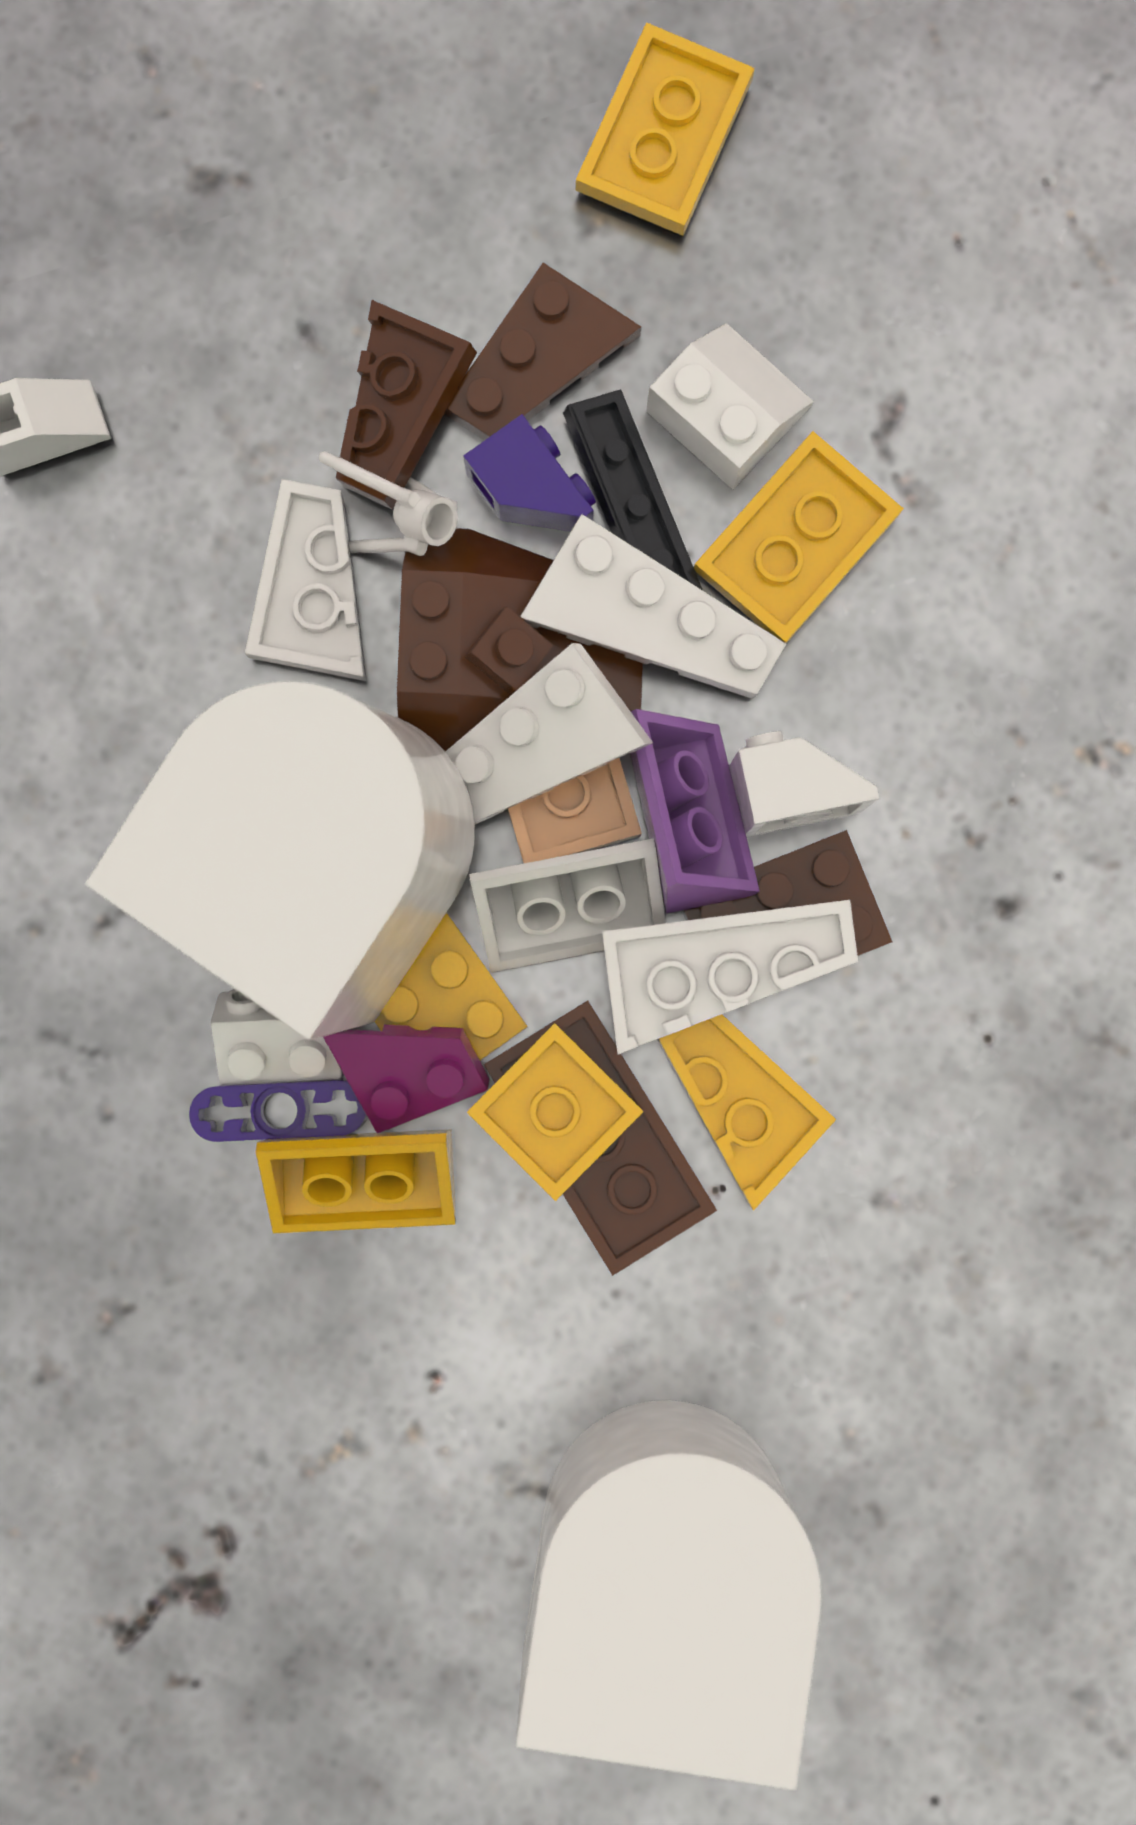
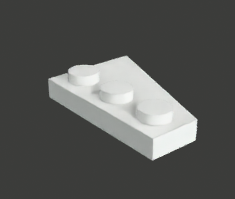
M281 479L245 654L250 659L366 681L344 498L341 490Z

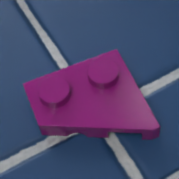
M384 1024L382 1031L345 1030L323 1036L377 1134L488 1090L489 1077L463 1028L432 1027L428 1030H416L409 1025Z

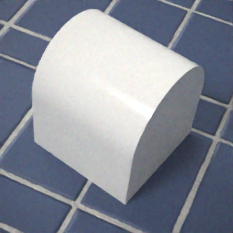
M296 681L260 684L240 690L213 704L184 730L85 885L306 1039L312 1040L375 1022L464 884L471 864L475 841L473 808L466 785L454 762L431 737L417 727L328 687Z
M661 1400L638 1403L606 1415L591 1425L576 1439L561 1459L548 1488L543 1512L522 1654L516 1747L796 1790L820 1621L821 1586L819 1571L811 1543L772 1463L758 1443L742 1427L729 1418L706 1407L682 1401Z

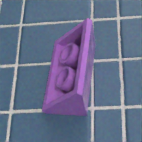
M640 709L631 711L653 742L642 749L630 752V757L649 839L654 838L666 914L749 897L759 893L760 890L719 725Z

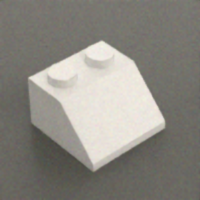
M726 323L690 343L649 387L646 412L733 490L807 412L814 401Z
M781 731L764 733L746 739V747L738 750L729 765L746 837L860 814L879 799L876 785L802 737L784 740Z

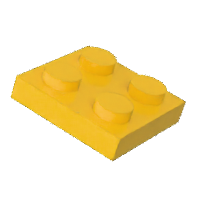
M555 1023L467 1111L555 1201L644 1112Z

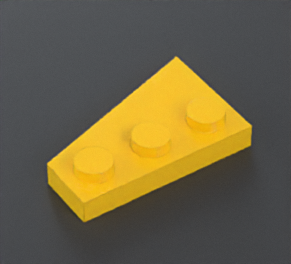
M721 1014L661 1037L658 1041L751 1209L755 1210L836 1119Z

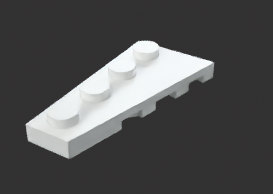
M571 643L445 752L454 762L466 785L476 825L504 812V810L535 798L562 783L607 765L610 761L642 749L653 742L581 643Z
M850 900L602 931L617 1054L858 962Z

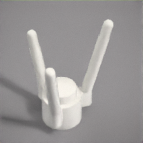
M326 451L319 454L318 458L321 463L396 500L393 518L401 533L405 535L404 538L349 541L350 553L407 551L423 556L427 551L428 544L440 546L452 537L458 521L457 502L455 500L440 496L412 477L409 478L405 488Z

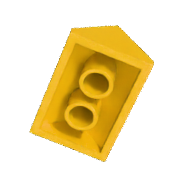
M452 1129L266 1139L257 1142L256 1156L273 1233L455 1225Z

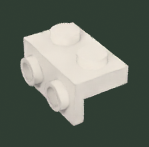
M236 989L218 995L211 1020V1029L220 1086L342 1080L343 1072L323 1037L312 1040L306 1039Z

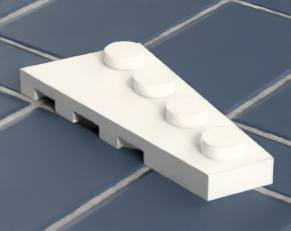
M583 514L575 523L520 615L523 620L534 628L540 626L567 635L566 638L589 646L595 644L625 654L624 657L644 664L653 663L677 671L681 676L748 698H752L759 693L786 646L785 642Z

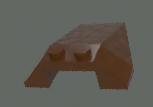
M456 528L452 537L445 544L440 546L428 544L427 551L423 556L405 551L401 580L397 674V711L399 719L422 730L444 751H447L511 696L465 658V655L504 607L508 606L519 616L522 614L552 564L553 559L477 531ZM540 626L534 628L554 646L529 679L571 643L580 642L566 638L567 635ZM581 643L630 712L635 709L641 710L643 663L624 657L625 654L595 644L589 646Z

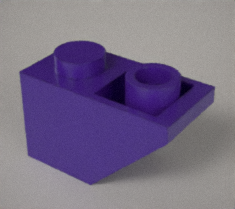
M523 414L463 455L467 476L500 521L571 532L581 514L593 521L594 510L591 506L596 501L591 490L577 473L570 477L566 474L556 460L561 454L551 435L541 425L533 429Z

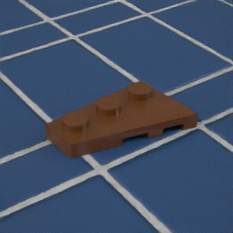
M542 263L464 376L445 411V415L483 440L489 438L521 414L528 421L550 404V400L578 378L582 380L599 367V362L619 347L623 346L625 348L641 336V326L547 264Z
M372 300L368 321L372 325L367 351L361 350L357 370L361 375L356 406L349 409L340 458L405 488L477 352L469 341ZM337 471L336 479L345 488L393 510L396 503L395 499Z

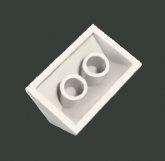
M654 838L469 874L491 973L604 951L602 931L666 923Z

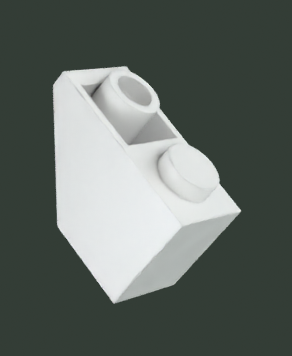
M14 378L0 383V476L111 439L97 395L90 380Z

